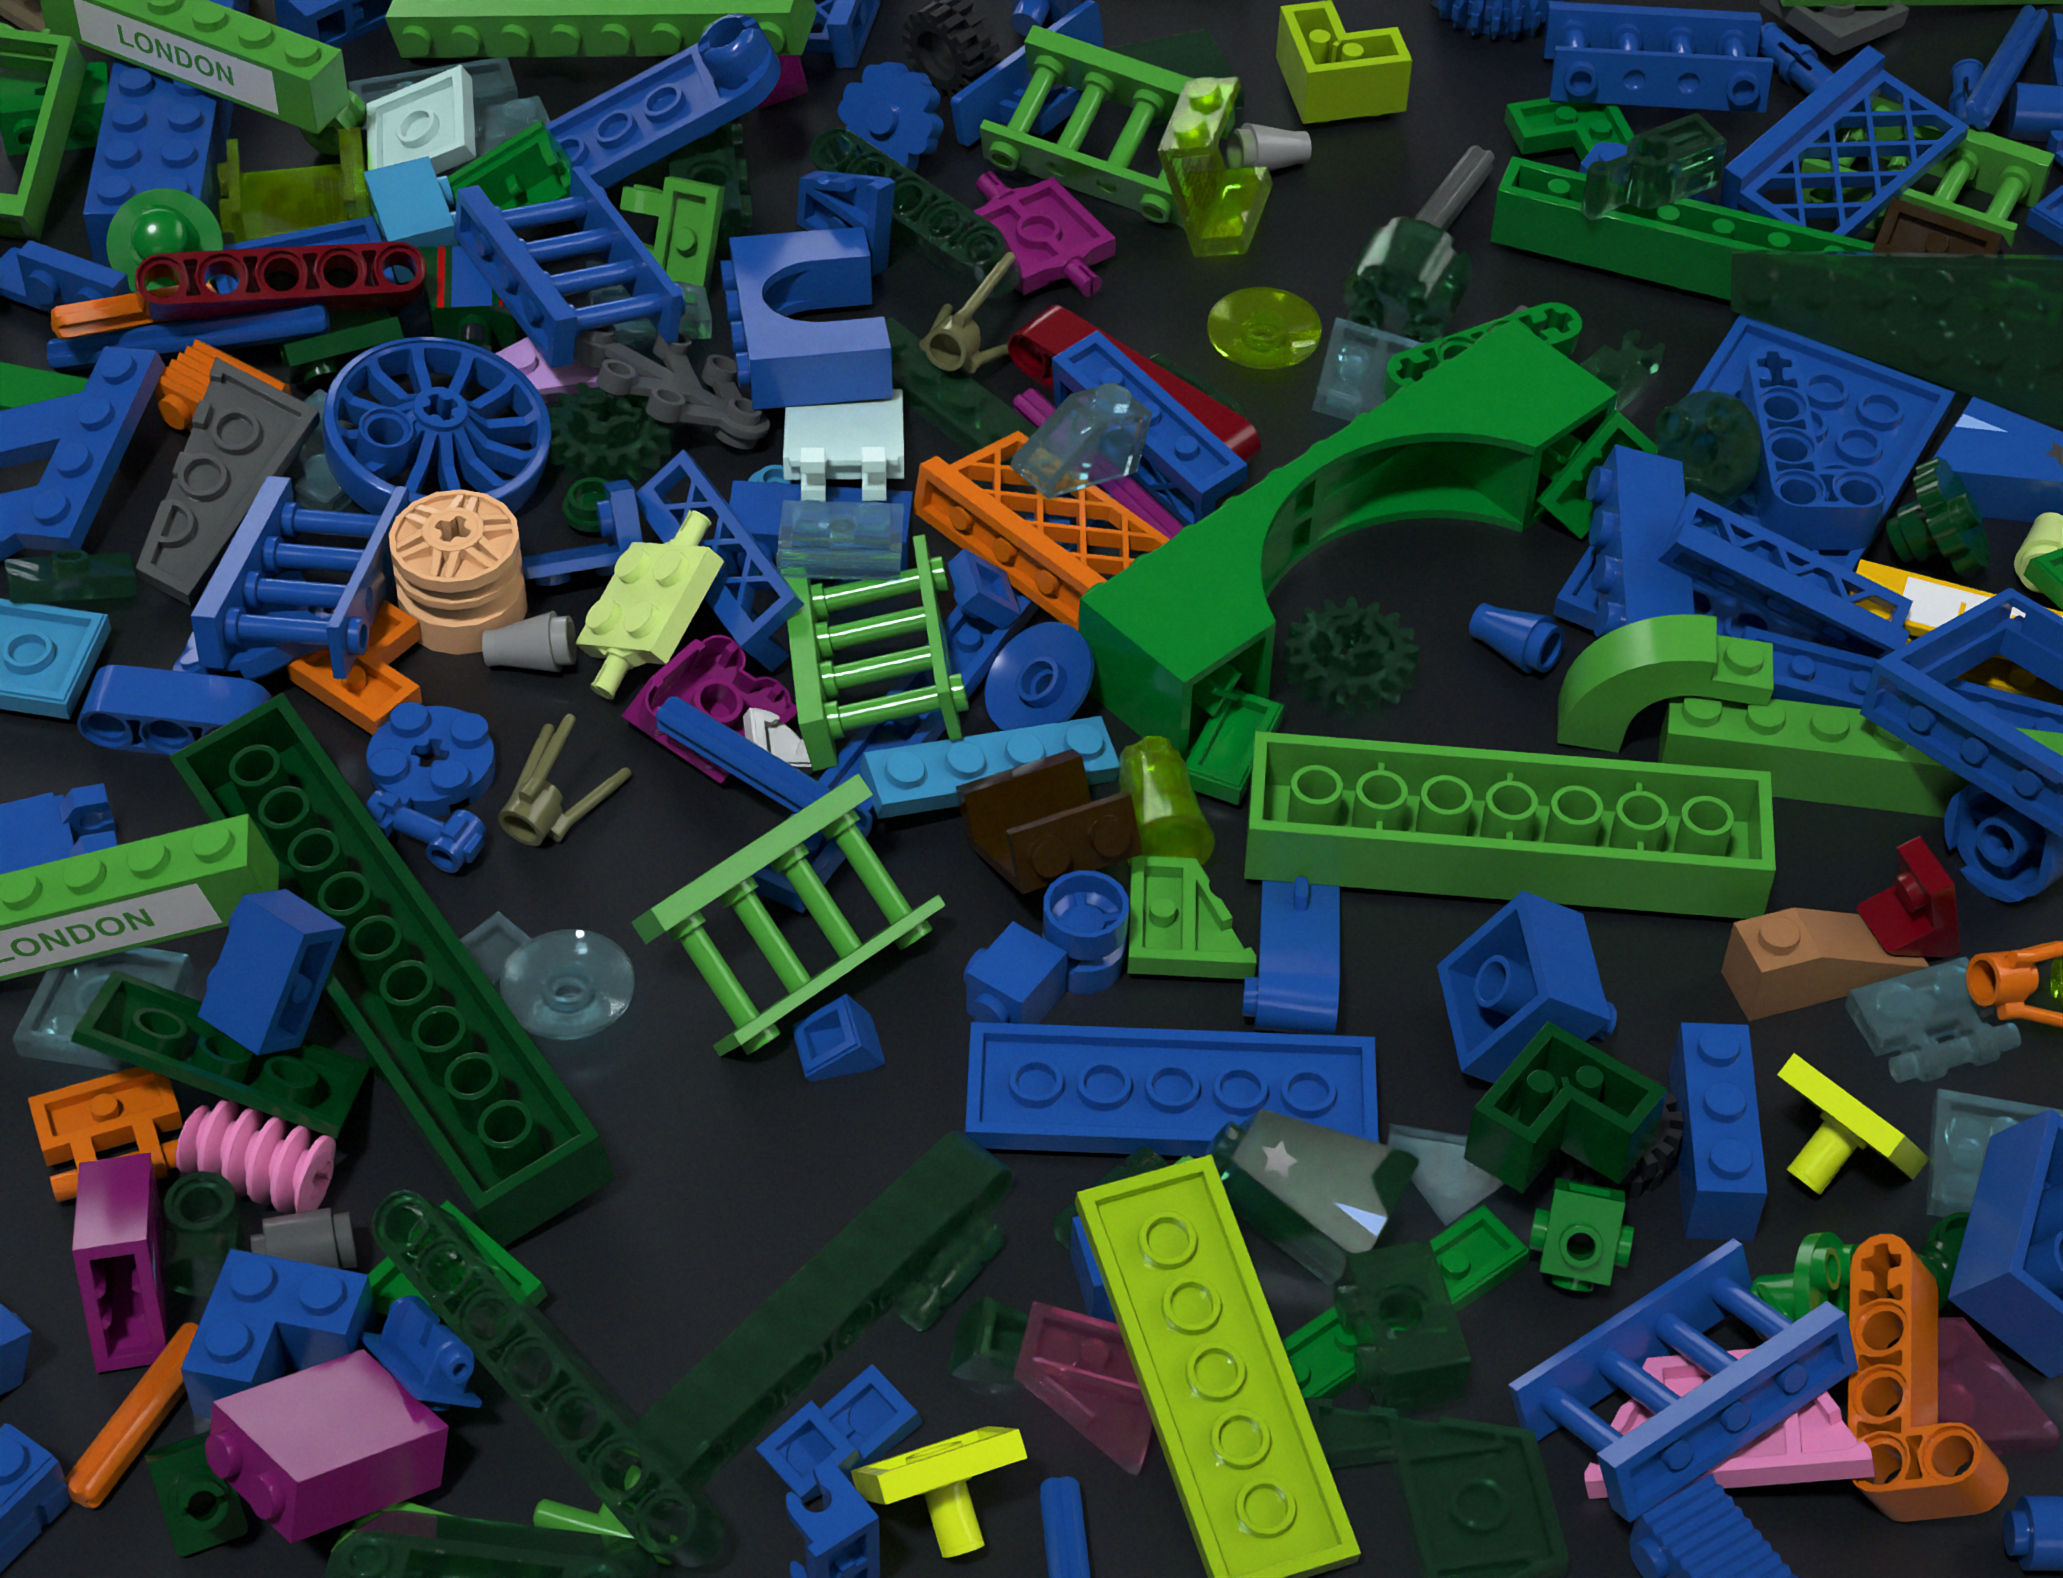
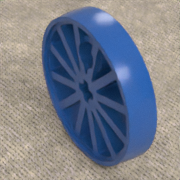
M412 337L377 345L359 354L341 369L330 385L325 399L322 431L324 453L328 467L342 490L355 503L374 515H382L396 487L386 482V480L398 475L413 464V469L404 486L408 487L409 491L408 506L412 502L428 496L420 494L431 467H435L441 492L461 489L457 477L458 473L478 492L485 493L504 503L512 514L518 511L532 496L546 466L551 444V421L542 396L532 382L510 362L493 352L470 343L439 337ZM428 372L447 374L454 377L449 388L432 387ZM409 374L414 394H407L390 377ZM469 382L477 383L490 390L473 401L463 398ZM365 389L381 404L356 397V395ZM508 407L513 408L519 416L490 419ZM343 420L359 425L358 429L347 430L340 426L338 422ZM531 443L532 449L523 451L504 444ZM491 469L516 477L511 480H502Z

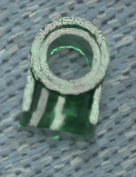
M201 1171L187 1174L178 1179L167 1191L164 1199V1208L168 1229L162 1275L164 1282L171 1289L180 1293L193 1296H211L230 1249L241 1250L245 1234L235 1191L230 1182L217 1173Z

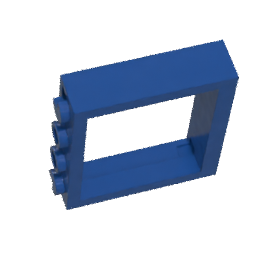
M2008 588L1874 662L1860 715L2063 838V756L1944 686L1945 683L1991 657L2000 654L2063 691V618L2014 589ZM2015 607L2025 613V618L2018 615L2011 619L2012 608Z

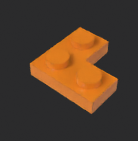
M384 599L369 630L366 652L364 655H357L346 679H336L333 677L330 651L325 649L306 654L286 665L289 680L371 735H374L381 726L390 720V713L395 707L407 702L422 703L420 686L389 666L392 661L421 639L419 621Z

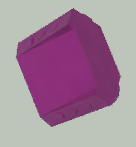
M713 635L702 642L697 639L693 640L655 673L621 717L718 783L723 784L732 779L734 775L657 728L656 713L669 697L677 696L744 737L743 716L749 708L773 712L780 717L779 721L788 727L798 715L797 706L791 702L789 691L781 683L769 677L755 678L744 671L746 661L744 650L730 637Z

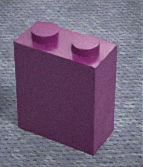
M362 1349L213 1401L210 1436L206 1439L205 1453L207 1463L215 1475L225 1479L251 1505L258 1517L267 1520L292 1544L440 1487L449 1426L420 1400H415L394 1376Z

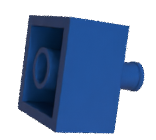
M1522 890L1437 965L1461 1072L1493 1084L1547 1021L1554 1023L1585 1042L1590 1040L1595 1043L1603 1042V1034L1609 1037L1616 1026L1617 1011L1615 1006L1605 999L1583 914Z

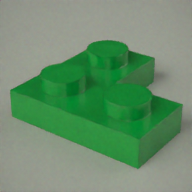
M1550 97L1506 104L1504 122L1522 155L1574 147L1582 162L1597 142L1623 144L1646 158L1644 151L1617 104L1550 101Z

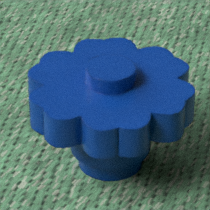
M884 62L880 65H868L863 71L862 83L851 82L847 84L844 89L843 100L838 107L839 118L847 124L841 134V143L849 151L853 162L861 165H872L874 171L880 175L893 176L901 172L910 173L915 171L919 163V155H931L936 151L938 138L944 129L942 119L935 114V110L940 104V93L932 86L929 77L925 73L909 72L903 63Z

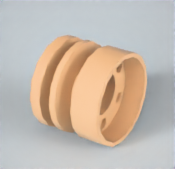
M459 489L430 494L412 502L396 516L389 532V542L399 609L419 621L421 639L417 641L419 644L432 651L454 655L483 652L482 634L484 630L498 629L524 619L528 608L517 519L504 503L485 493Z

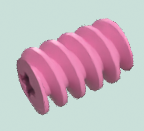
M226 1098L221 1100L213 1111L210 1110L208 1105H201L185 1121L176 1150V1165L180 1173L192 1177L200 1176L209 1185L218 1187L224 1185L228 1192L234 1195H249L251 1200L257 1204L265 1206L272 1204L277 1212L288 1215L317 1210L327 1192L334 1170L333 1161L336 1143L333 1137L322 1135L311 1147L312 1134L310 1129L298 1125L287 1136L288 1124L286 1120L273 1116L263 1126L264 1115L262 1111L249 1107L240 1115L239 1103Z

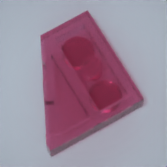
M1033 1301L1013 1377L1126 1472L1139 1475L1144 1463L1153 1422L1118 1324Z
M1938 1318V1424L1948 1422L1963 1423L1973 1428L1995 1455L2054 1453L2060 1440L2058 1428L1965 1318ZM1901 1337L1891 1342L1890 1346L1895 1345Z

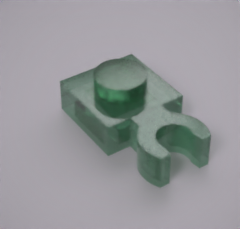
M1637 329L1631 330L1623 336L1621 348L1618 352L1604 344L1579 365L1618 393L1615 410L1619 412L1648 388L1650 374L1658 371L1663 361L1665 345L1662 343L1655 345L1653 349L1648 351L1638 349L1641 332Z

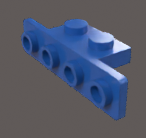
M1086 0L1047 28L1048 30L1101 48L1104 46L1099 4L1092 0ZM1025 45L952 97L951 109L957 142L959 144L970 146L980 139L979 128L984 119L997 124L1001 122L1009 124L1033 77V74L1027 71ZM1060 83L1053 85L1029 133L1043 136L1045 133L1053 130L1057 124L1073 113L1083 91Z
M31 240L21 249L16 247L10 248L0 258V295L51 313L55 306L132 293L127 274Z

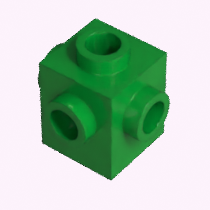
M1555 1178L1549 1210L1535 1209L1528 1249L1541 1252L1539 1272L1552 1274L1551 1283L1575 1291H1593L1594 1283L1610 1286L1613 1267L1627 1268L1633 1240L1634 1227L1622 1225L1626 1203L1625 1191ZM1576 1233H1586L1592 1239L1586 1243H1577L1570 1237Z

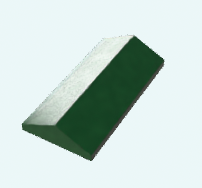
M114 969L74 1029L71 1038L73 1043L336 1139L343 1134L370 1069L367 1062L304 1039L301 1047L256 1055L198 1017L202 1005L201 1001Z

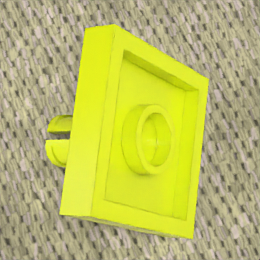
M1793 1053L1777 1074L1805 1100L1822 1112L1819 1117L1824 1122L1786 1169L1819 1195L1822 1194L1857 1147L1864 1150L1868 1146L1912 1180H1914L1930 1159L1904 1134L1795 1053Z
M986 1426L851 1470L856 1490L866 1501L887 1505L914 1495L924 1494L942 1558H949L976 1550L985 1545L966 1481L970 1480L972 1476L1026 1459L1027 1454L1019 1429Z

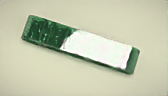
M833 127L823 131L812 142L809 151L810 159L818 171L887 177L895 181L891 235L974 291H976L1007 252H1013L1003 233L995 225L852 131L843 127ZM1017 258L987 296L988 298H998L1015 289L1022 274Z

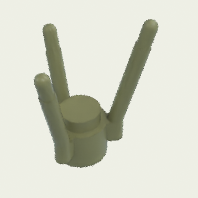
M1007 252L957 313L951 315L953 312L951 304H945L942 307L929 334L919 343L920 348L926 352L928 359L933 365L945 371H954L963 366L967 372L974 373L981 365L1010 355L1007 344L981 352L978 351L981 341L980 329L976 322L972 320V316L1015 261L1016 256L1013 252Z
M572 714L564 716L556 733H554L555 728L552 724H545L510 799L498 815V821L505 832L525 845H540L546 836L560 842L571 825L616 791L618 787L632 776L631 769L627 767L622 768L565 813H562L560 805L563 802V796L553 784L546 781V778L575 725L576 718Z

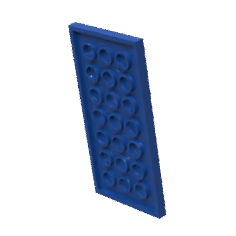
M1741 313L1657 441L1656 446L1659 449L1655 455L1683 462L1685 499L1693 492L1761 526L1740 416L1739 398L1748 357L1754 349L1760 346L1775 345L1791 350L1797 355L1801 363L1822 469L1866 470L1877 475L1887 488L1875 539L1870 545L1856 550H1811L1856 573L1860 559H1865L1916 471V466L1920 464L1948 416L1956 392ZM1694 515L1691 524L1721 538L1715 524ZM1734 534L1737 541H1740V540H1743V539H1744V538H1742V537H1740V536ZM1590 545L1557 595L1553 615L1594 631V622L1599 606L1598 592L1594 591L1591 586L1596 555L1595 546ZM1758 545L1744 549L1776 565L1770 551ZM1790 562L1792 568L1800 567L1799 565ZM1815 573L1800 576L1831 592L1827 579ZM1692 577L1695 615L1717 616V635L1740 638L1745 627L1750 626L1816 643L1818 640Z

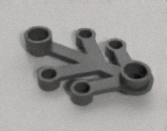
M613 325L581 331L580 336L575 339L573 359L586 366L600 368L596 383L601 389L614 395L634 394L648 396L646 412L659 421L667 423L681 421L714 426L713 433L719 440L741 449L756 447L759 439L764 438L768 433L770 427L769 419L762 413V409L753 410L752 401L742 398L735 384L737 380L736 361L718 354L707 357L701 378L706 384L713 387L716 395L702 388L687 358L692 340L682 331H679L677 342L668 344L658 333L653 352L663 360L666 368L619 343L615 336L616 329Z

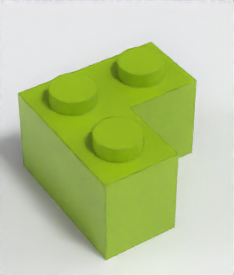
M1332 0L1280 6L1276 59L1303 124L1325 123L1332 120L1380 116L1382 114L1406 111L1412 58L1398 27L1346 33Z

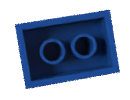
M2051 1108L1990 1136L1948 1299L2049 1379L2063 1374V1117Z

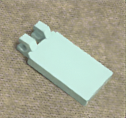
M893 389V398L785 407L784 480H801V502L826 501V479H862V501H886V479H904L902 389Z

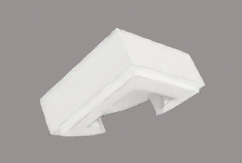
M749 708L743 716L745 738L806 775H811L813 769L803 738L800 739L793 730L780 722V717L773 712Z

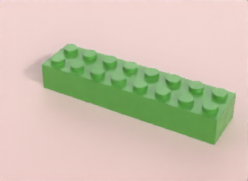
M1255 731L1244 879L1295 883L1297 877L1303 876L1308 878V884L1503 900H1512L1523 890L1551 902L1565 905L1750 919L1765 914L1776 873L1771 772Z

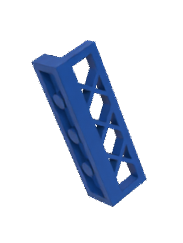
M1098 330L1052 358L1054 406L1185 526L1196 524L1213 513L1217 499L1248 480V464Z
M683 449L635 493L637 508L663 543L675 538L689 510L700 512L705 516H719L714 539H701L698 545L711 548L724 560L704 598L738 645L773 672L790 656L773 633L805 604L694 458ZM688 475L691 483L686 503L674 504L665 495ZM727 553H747L742 577H731L724 568ZM774 589L780 598L763 614L759 615L752 605L755 590Z
M1693 492L1686 497L1658 559L1840 650L1881 659L1904 646L1910 634V631L1902 627L1912 606V600ZM1694 515L1715 524L1721 538L1691 524ZM1734 534H1736V535H1738V536H1740V537H1742V538H1744V539H1743V540H1740V541H1737ZM1758 545L1772 553L1776 565L1744 549ZM1790 562L1799 565L1800 567L1792 568ZM1815 573L1827 579L1831 592L1800 576ZM1846 589L1855 594L1848 596ZM1869 600L1890 610L1891 613L1888 620L1856 604Z

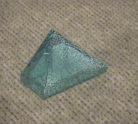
M1390 1124L1387 1148L1445 1226L1505 1184L1463 1159L1468 1136Z

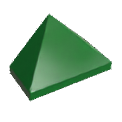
M1615 409L1536 500L1579 539H1582L1590 530L1593 520V505L1586 498L1587 483L1592 470L1596 466H1603L1615 445L1655 454L1659 449Z

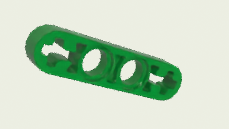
M1557 302L1543 303L1402 351L1392 356L1387 363L1382 391L1387 400L1390 399L1401 387L1410 386L1432 372L1441 361L1455 357L1474 345L1483 334L1494 332L1512 319L1567 357L1574 352L1582 330V319L1579 313L1568 305Z

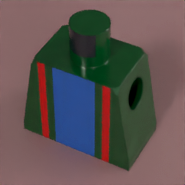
M462 246L418 247L426 263L423 295L433 337L463 341L490 352L491 348H507L519 341L522 330L521 326Z

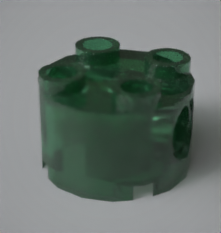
M1397 217L1391 218L1386 227H1380L1381 223H1379L1371 230L1342 287L1344 302L1350 311L1347 316L1348 324L1362 335L1371 336L1381 332L1399 338L1407 349L1440 339L1444 335L1473 278L1470 258L1465 250L1459 257L1451 248L1455 239L1443 229L1424 220Z

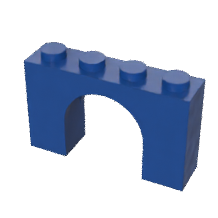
M864 227L729 238L730 260L720 261L723 295H725L732 352L736 361L738 388L749 387L753 410L893 398L891 345L884 317L828 322H807L787 318L789 315L807 310L872 304L871 256Z

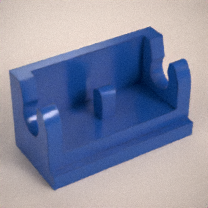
M829 1458L813 1468L814 1478L822 1494V1512H811L805 1509L801 1498L793 1492H788L786 1495L788 1518L805 1539L806 1572L805 1567L794 1560L790 1563V1578H880L879 1517L834 1461Z

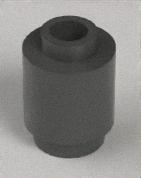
M329 1207L263 1219L264 1233L250 1235L252 1253L341 1270L358 1267L349 1211L332 1214Z

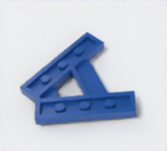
M104 346L83 392L0 411V469L51 458L37 486L0 494V561L23 548L70 553L79 552L165 368V364L157 351Z

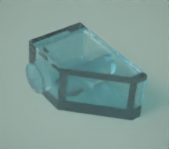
M1115 382L1070 394L1014 454L1010 467L1048 499L1136 473L1153 413L1133 398L1127 389L1117 385Z

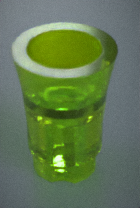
M1146 736L1138 743L1126 746L1119 760V784L1121 792L1127 791L1132 795L1143 852L1140 856L1196 858L1202 866L1213 852L1215 838L1200 809L1192 788L1187 765L1181 758L1180 752L1171 746L1168 738L1160 736ZM1130 858V859H1127V862H1128V864L1131 866V858Z

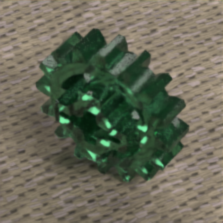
M580 382L576 384V396L573 397L569 394L560 393L558 395L559 408L550 407L547 409L551 421V441H549L551 462L553 465L565 463L566 476L570 478L578 475L580 472H585L587 477L599 478L600 476H608L609 482L619 481L620 475L628 473L631 478L638 481L642 479L641 467L646 466L657 470L661 467L660 455H670L672 451L673 423L659 421L646 412L648 396L634 394L614 395L604 391L599 386L590 389L586 384Z
M1348 597L1343 608H1337L1330 599L1323 600L1322 613L1319 614L1312 609L1305 608L1302 611L1301 623L1291 622L1289 625L1288 640H1285L1283 665L1288 666L1287 680L1289 684L1302 683L1301 697L1304 700L1313 698L1317 694L1323 697V710L1328 711L1337 702L1344 704L1347 715H1354L1357 704H1365L1373 713L1379 712L1381 698L1397 704L1400 701L1402 688L1411 689L1413 686L1419 657V646L1413 645L1415 631L1413 628L1399 629L1401 615L1398 612L1388 614L1385 617L1380 615L1379 602L1373 601L1366 609L1358 608L1355 597Z

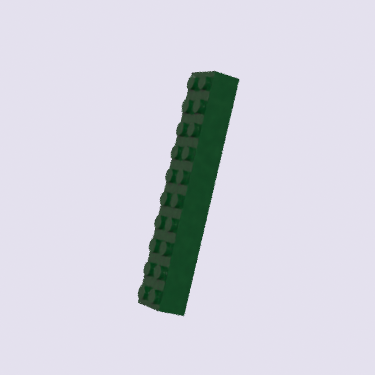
M283 693L168 756L190 803L205 824L249 814L279 862L278 890L287 889L347 927L321 996L482 1231L503 1248L616 1179L599 1133Z

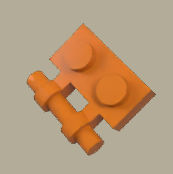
M137 1066L28 1098L46 1166H52L72 1159L76 1163L77 1169L49 1176L57 1203L77 1197L79 1163L97 1160L96 1152L134 1141L137 1142L138 1151L118 1157L151 1152L156 1181L168 1178L167 1170L178 1168L176 1165V1150L179 1139L160 1144L157 1136L158 1134L183 1127L179 1107L169 1077Z

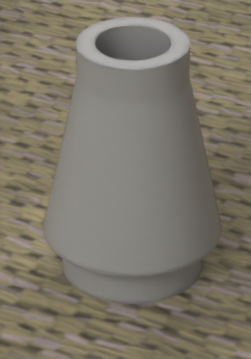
M1244 123L1240 129H1232L1227 139V159L1231 170L1234 173H1243L1247 178L1295 164H1307L1311 157V139L1306 131H1290Z
M551 611L498 629L484 630L482 634L484 661L488 667L508 666L561 672L563 666L576 663L577 645L575 642L577 638L574 623L569 615L557 616L555 611Z

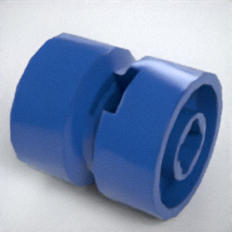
M1077 870L1064 874L1050 884L1044 895L1042 938L1068 952L1066 991L1074 994H1094L1107 990L1120 979L1125 969L1129 897L1120 883L1111 876L1097 871Z

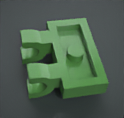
M674 176L665 177L663 191L640 184H635L634 187H623L620 210L659 217L655 245L643 243L671 280L680 285L684 297L700 301L708 299L725 187Z

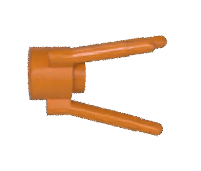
M2063 941L2042 943L2020 950L1974 955L1966 969V984L1971 998L1978 1005L1984 1007L1996 1006L1997 1016L2000 1020L2024 1019L2063 1028V1013L2024 1004L2026 998L2032 995L2038 987L2039 974L2035 963L2063 956Z

